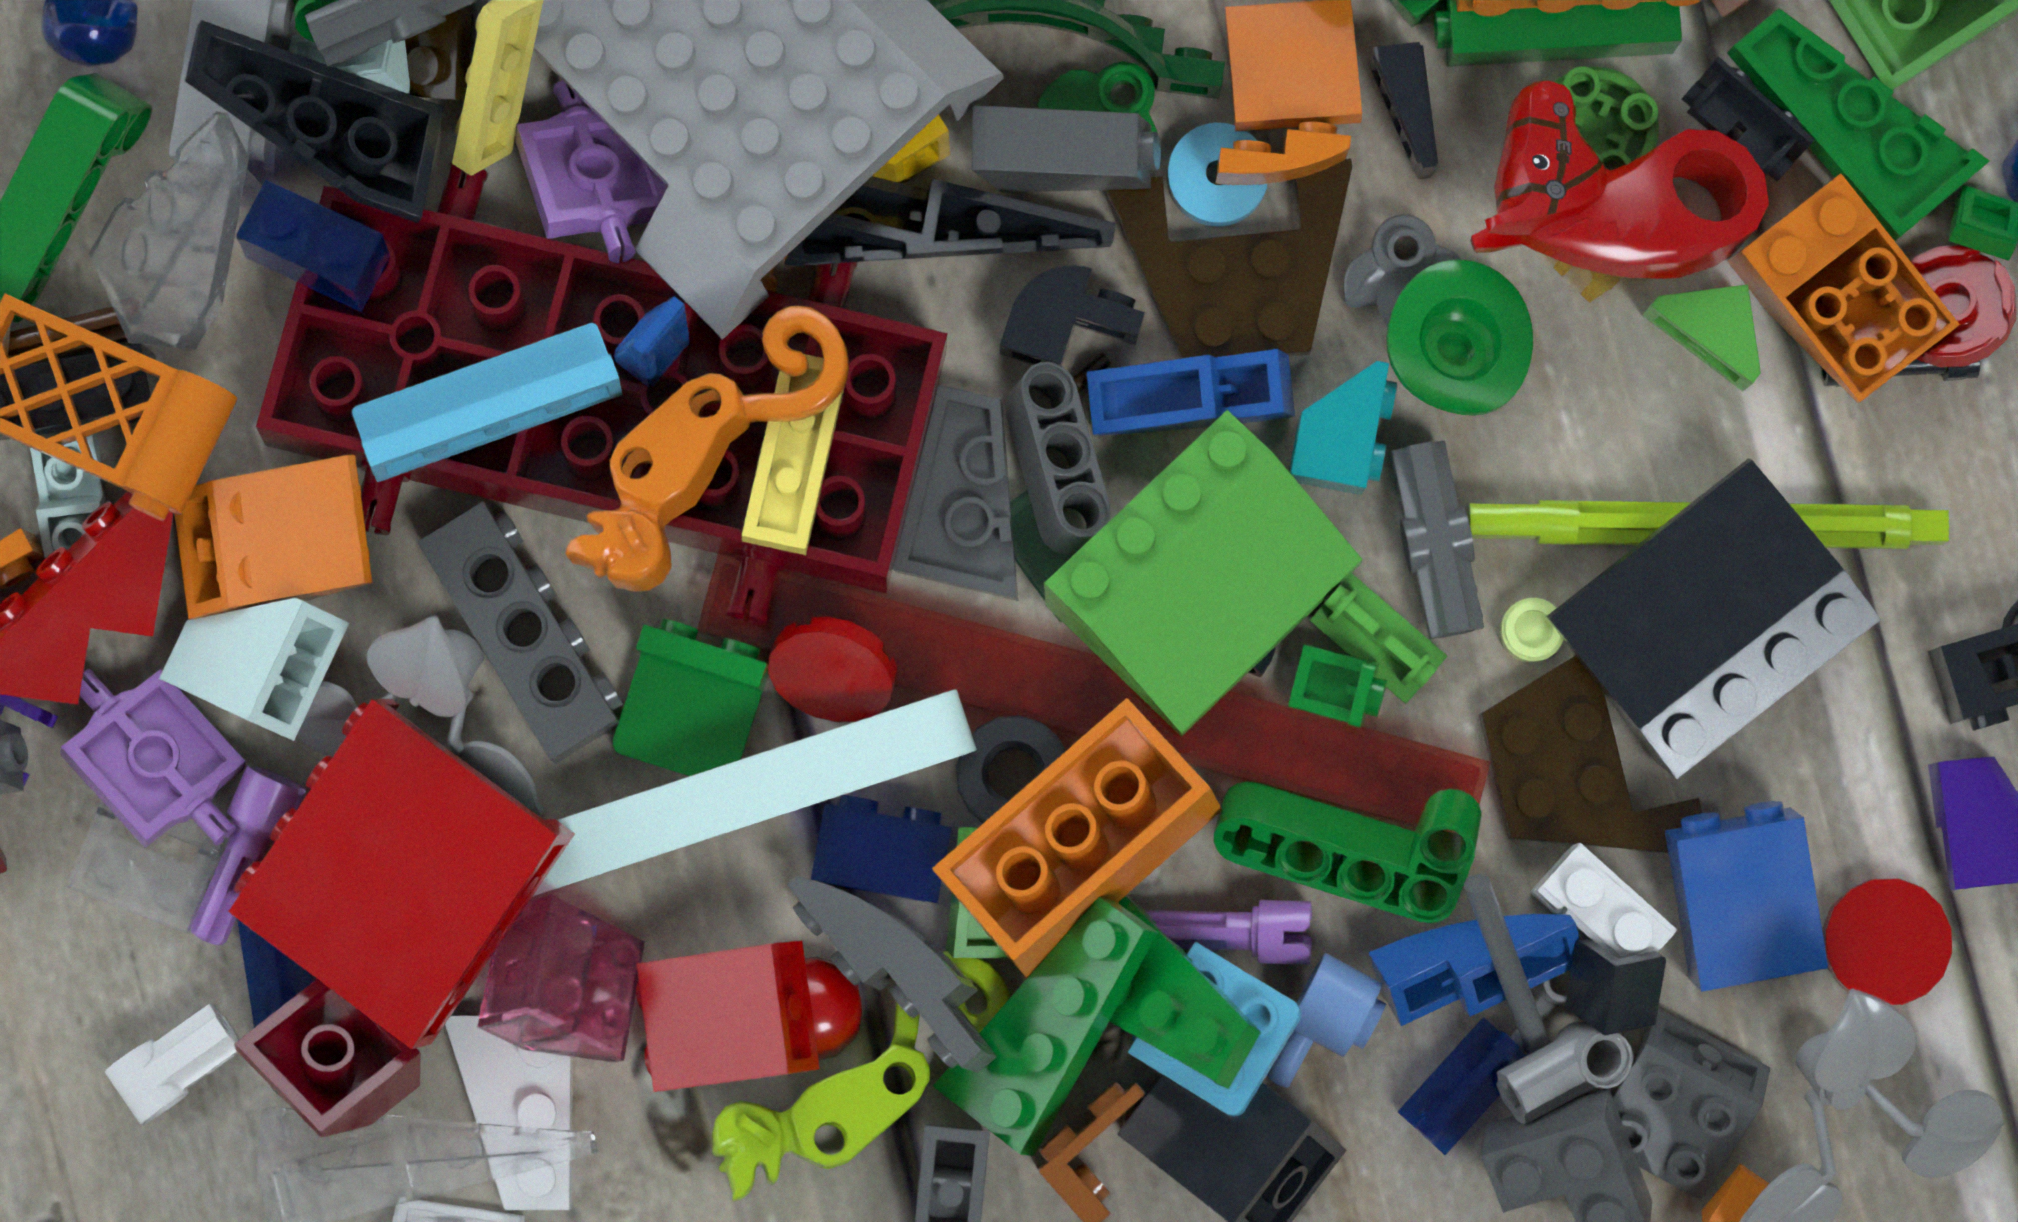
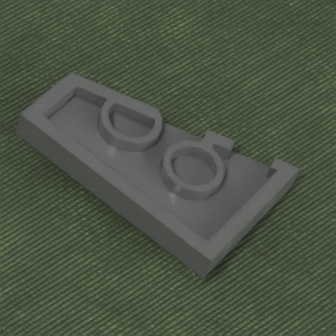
M938 385L893 570L896 573L1019 601L1003 403L1001 399Z

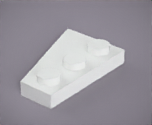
M450 1016L445 1026L504 1210H571L573 1016Z

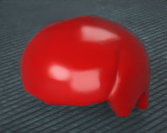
M817 956L805 958L818 1060L837 1057L856 1038L860 1030L862 1000L858 984L853 985L840 972L833 961Z

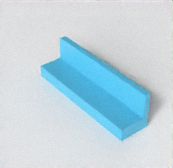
M589 323L355 406L352 414L376 481L380 482L623 394L619 376L611 355L607 353L598 326L595 323Z

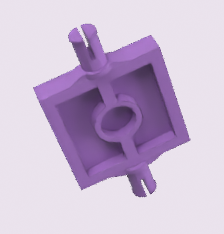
M561 80L553 88L561 113L548 120L516 125L515 142L546 237L550 239L588 232H600L608 251L609 260L619 263L621 253L623 262L628 261L635 255L636 251L632 245L627 227L649 223L668 187Z
M92 669L83 672L80 697L94 711V714L82 731L61 746L60 755L145 848L174 825L186 822L191 818L207 834L215 846L224 841V836L226 839L230 837L235 831L236 826L231 824L212 803V800L220 788L244 770L245 760L178 687L159 679L163 672L161 669L137 688L119 693L116 696L100 681Z

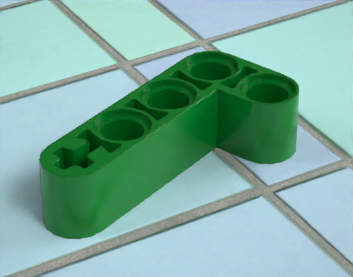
M98 73L74 76L60 87L50 102L0 200V302L4 294H7L32 306L36 304L109 161L113 156L122 155L130 151L140 139L150 121L153 111L152 105ZM15 315L12 321L18 323L24 318Z
M1245 781L1236 783L1228 788L1223 796L1222 811L1218 815L1213 842L1216 850L1223 858L1235 864L1415 921L1435 923L1449 917L1457 905L1475 857L1482 812L1479 803L1471 795L1461 790L1447 789L1438 791L1430 796L1426 802L1414 832L1262 783ZM1444 829H1446V830H1453V831H1455L1456 833L1446 832V831H1444Z

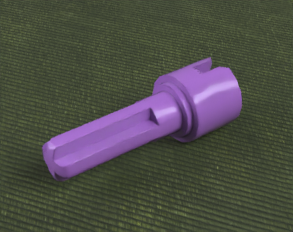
M246 766L227 810L228 815L231 816L230 821L235 824L236 829L228 840L191 926V932L197 938L215 945H223L227 942L237 919L228 912L239 896L234 891L237 881L252 863L262 861L271 841L270 835L273 828L291 808L298 809L307 791L305 787L270 770L258 766L255 768Z
M1260 900L1259 906H1253L1252 912L1145 910L1157 922L1156 925L1172 942L1179 945L1181 949H1191L1194 943L1197 942L1210 950H1252V957H1258V963L1311 964L1312 938L1307 934L1286 933V931L1304 932L1310 928L1312 901Z

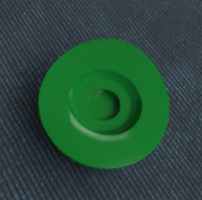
M1469 260L1439 262L1418 273L1399 295L1388 322L1386 335L1387 354L1390 365L1402 385L1413 396L1424 403L1459 415H1485L1506 405L1515 396L1526 378L1533 352L1531 317L1519 291L1498 271L1484 264Z

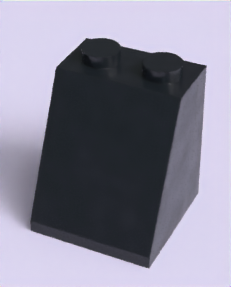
M1162 1075L1151 1091L1145 1093L1126 1111L1124 1116L1125 1124L1117 1133L1118 1136L1227 1222H1292L1347 1151L1313 1120L1263 1082L1245 1111L1241 1115L1230 1116L1165 1075Z

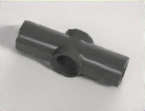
M338 0L306 14L305 18L319 52L327 66L330 67L366 53L371 48L389 40H392L394 44L420 34L445 22V16L481 0Z
M1445 440L1410 445L1392 451L1390 453L1391 467H1393L1396 491L1399 495L1403 518H1400L1399 521L1401 540L1409 572L1416 575L1429 640L1457 636L1483 629V613L1478 600V589L1475 585L1471 562L1475 560L1472 533L1465 508L1458 505Z

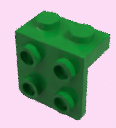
M662 618L659 629L643 624L636 646L641 655L613 738L615 751L623 756L686 776H692L741 760L769 676L768 664L757 660L760 649L725 637L720 648L696 641L699 629Z

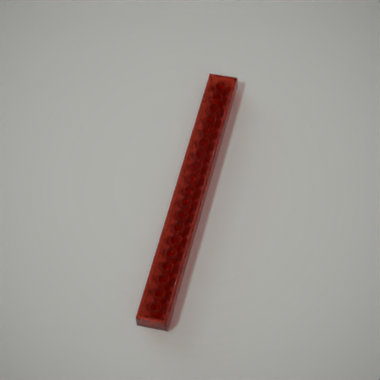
M721 554L717 555L697 629H699L698 633L722 640L724 637L757 647L760 650L771 652L775 639L784 627L796 621V627L810 624L812 617L827 616L851 621L874 633L884 643L882 651L888 656L889 661L893 656L897 665L896 687L929 696H936L957 689L962 705L1003 716L1020 715L1042 722L1048 728L1081 737L1128 698L1192 767L1243 781L1262 783L1306 798L1414 827L1418 825L1426 802L1430 796L1438 791L1447 789L1461 790L1471 795L1480 805L1491 761L1365 727H1355L1348 725L1347 722L1232 691L1227 692L1181 737L1095 654L787 571L777 572L766 615L768 617L766 624L756 625L749 623L750 617L748 614L753 596L748 600L743 622L727 616L725 613L730 604L740 561L734 557ZM1444 829V831H1446V832L1456 833V832L1453 831V830H1446V829Z

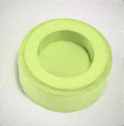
M1526 598L1512 605L1503 615L1499 627L1500 640L1505 650L1515 659L1527 663L1543 661L1556 653L1563 643V638L1546 617L1556 607L1541 598Z

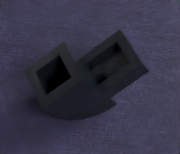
M1077 265L1052 268L1033 278L1018 294L1000 342V355L1031 365L1040 362H1053L1062 366L1075 326L1136 345L1145 312L1134 309L1135 299L1116 291L1100 289L1098 296L1087 294L1092 268Z

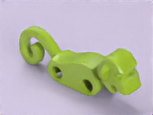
M943 951L984 994L987 1007L981 1014L970 1013L965 1006V1002L959 1006L980 1033L1009 1000L1008 988L1000 974L981 958H953L948 951ZM896 1002L891 1045L878 1059L836 1073L808 1086L794 1105L786 1111L776 1112L758 1103L739 1100L725 1106L714 1122L712 1153L716 1157L724 1158L718 1170L727 1175L732 1193V1201H740L751 1192L755 1182L757 1167L763 1169L767 1183L773 1186L779 1178L781 1159L786 1153H791L823 1169H831L847 1164L914 1106L930 1080V1068L924 1053L915 1049L920 1014L915 1018H911ZM891 1067L905 1069L910 1074L912 1080L910 1091L901 1095L891 1093L884 1085V1072ZM833 1126L842 1133L844 1146L839 1153L828 1155L817 1148L814 1136L819 1128Z

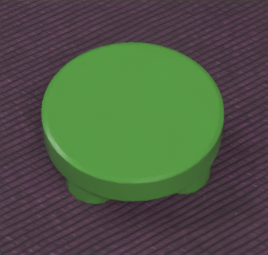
M1581 66L1575 67L1555 81V83L1565 85L1570 90L1576 107L1575 121L1579 132L1594 150L1606 169L1613 170L1627 165L1657 147L1659 136L1657 104L1629 76L1609 68Z

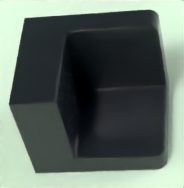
M1590 938L1577 940L1574 948L1565 1007L1604 1036L1656 1025L1666 958L1657 951L1617 958Z

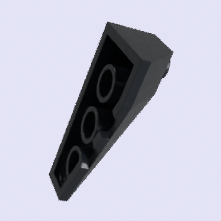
M203 20L199 22L185 77L187 84L354 201L416 223L419 222L423 214L444 106L338 68L328 67L324 63Z

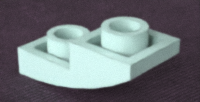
M63 432L41 434L40 436L49 438ZM97 433L87 436L86 439L93 459L101 462ZM77 440L63 445L81 453ZM30 448L40 501L36 514L44 557L46 558L60 547H65L68 550L86 533L82 529L84 521L94 510L107 502L104 480Z

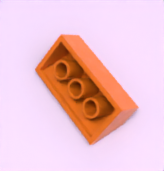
M1126 698L938 862L932 870L1027 979L1098 897L1111 899L1118 903L1216 817L1222 809L1209 785L1131 701Z

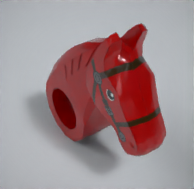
M1549 80L1536 81L1524 87L1512 101L1508 113L1504 146L1494 184L1497 214L1485 219L1486 228L1472 235L1470 241L1476 253H1491L1525 245L1534 251L1571 266L1606 275L1648 279L1681 278L1715 267L1728 259L1755 232L1769 205L1765 174L1745 146L1719 131L1686 129L1631 163L1608 170L1579 132L1575 121L1576 107L1570 90L1565 85ZM1673 178L1692 180L1706 188L1717 201L1721 213V221L1703 219L1689 211L1677 197Z

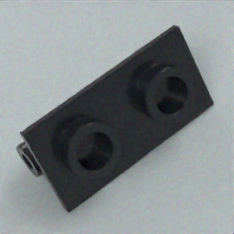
M1719 56L1681 99L1690 107L1686 113L1696 119L1707 130L1719 131L1726 135L1733 126H1736L1744 134L1737 142L1748 149L1765 176L1768 174L1776 182L1781 179L1815 140L1802 129L1799 121L1793 114L1774 105L1755 88L1752 80L1743 71L1730 67Z

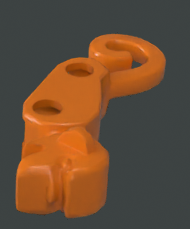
M797 305L788 306L778 311L768 320L763 329L762 343L769 360L780 372L789 376H803L809 367L808 359L802 352L789 348V339L797 333H805L818 342L823 351L824 364L818 378L810 386L792 393L743 395L737 384L721 374L708 373L686 382L617 444L610 459V470L616 491L622 503L621 507L613 511H593L586 515L587 521L599 534H585L572 539L565 551L568 559L573 564L594 570L598 578L607 575L609 581L617 589L635 592L648 591L663 583L672 568L671 550L665 526L672 519L696 505L711 482L729 444L749 428L750 422L803 420L821 413L842 392L849 372V358L843 339L832 322L813 308ZM712 389L693 398V396L700 390ZM711 404H721L719 411L715 415L701 418V414L706 407ZM633 451V452L627 457V459H626V461H625V463H624V465H623V467H622V462H623V459L625 458V456H626L629 452ZM644 464H652V468L646 476L640 479H633L637 468Z

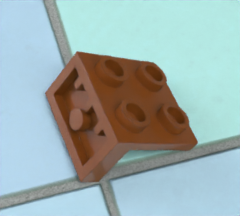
M1116 1081L1112 1083L1087 1106L1094 1115L1091 1120L1076 1133L1068 1125L1064 1126L1039 1149V1152L1046 1160L1037 1167L1038 1172L1083 1222H1102L1111 1214L1102 1203L1111 1193L1084 1162L1075 1170L1067 1163L1145 1094L1137 1083L1132 1082L1125 1089Z

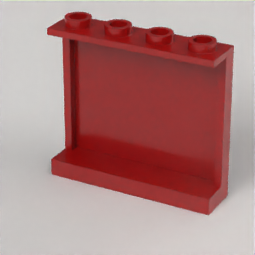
M372 699L369 704L366 702L360 704L348 717L342 728V734L346 738L334 756L328 755L324 757L312 770L306 781V786L311 790L298 809L291 808L279 819L270 835V839L275 843L263 861H255L241 875L234 888V891L239 896L228 912L407 1047L415 1049L431 1045L575 833L556 819L543 820L399 714L396 710L400 704L395 700Z

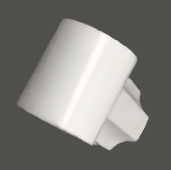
M208 1004L156 1042L153 1039L124 1055L105 1071V1074L142 1126L176 1105L189 1094L187 1088L238 1053L235 1050L234 1043L239 1039L226 1018L213 1004Z

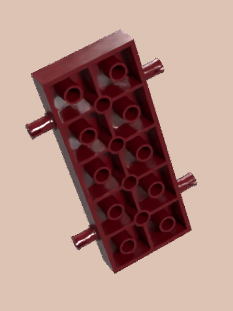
M449 162L448 174L437 212L423 209L422 218L418 223L358 203L337 188L323 186L256 429L265 446L322 460L355 455L357 468L365 472L361 485V502L366 532L369 533L371 525V527L375 528L374 533L377 535L386 536L390 534L392 528L390 525L402 482H409V480L587 523L589 522L586 515L590 512L619 509L622 503L616 491L610 470V459L617 444L686 382L708 373L721 374L737 384L743 395L775 393L779 370L772 365L764 350L762 343L763 329L768 320L778 311L788 306L799 305L817 310L832 322L843 339L849 358V372L843 390L806 555L742 542L743 527L767 428V421L750 422L749 428L729 444L711 482L696 505L672 519L665 526L668 542L734 557L740 561L730 604L725 613L727 616L743 622L748 600L753 596L748 614L750 617L749 623L756 625L766 624L768 618L766 615L778 571H793L887 594L946 357L948 333L845 309L854 269H856L858 262L838 263L835 276H832L835 263L816 264L808 300L766 290L769 297L722 340L645 261L631 258L623 262L622 256H620L619 263H615L609 260L607 252L474 221L483 186L488 178V172L484 169L471 176L452 164V162ZM676 297L685 304L690 343L656 384L648 388L617 364L613 355L615 349L646 313L670 298ZM589 323H595L598 326L607 353L611 355L619 376L623 395L386 480L376 481L352 414L355 406ZM797 333L789 339L788 346L792 350L823 358L821 346L809 335ZM712 389L700 390L693 396V398ZM716 403L706 407L701 414V418L715 415L719 411L721 404ZM633 451L629 452V453L625 456V458L623 459V462H622V467H623V465H624V463H625L627 457H628ZM644 464L637 468L633 479H640L650 472L652 464Z

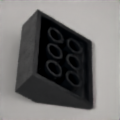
M1750 458L1546 616L1655 762L1676 779L1881 620L1844 568Z

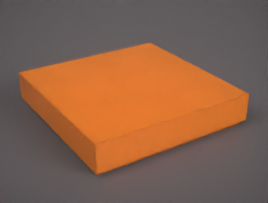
M1318 0L1225 7V26L1235 131L1299 127V124L1302 122H1322L1332 125L1361 123L1362 104L1351 0Z

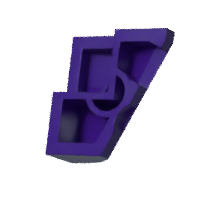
M1981 757L1928 764L1936 828L1942 827L1950 890L2018 883V792L1996 758Z

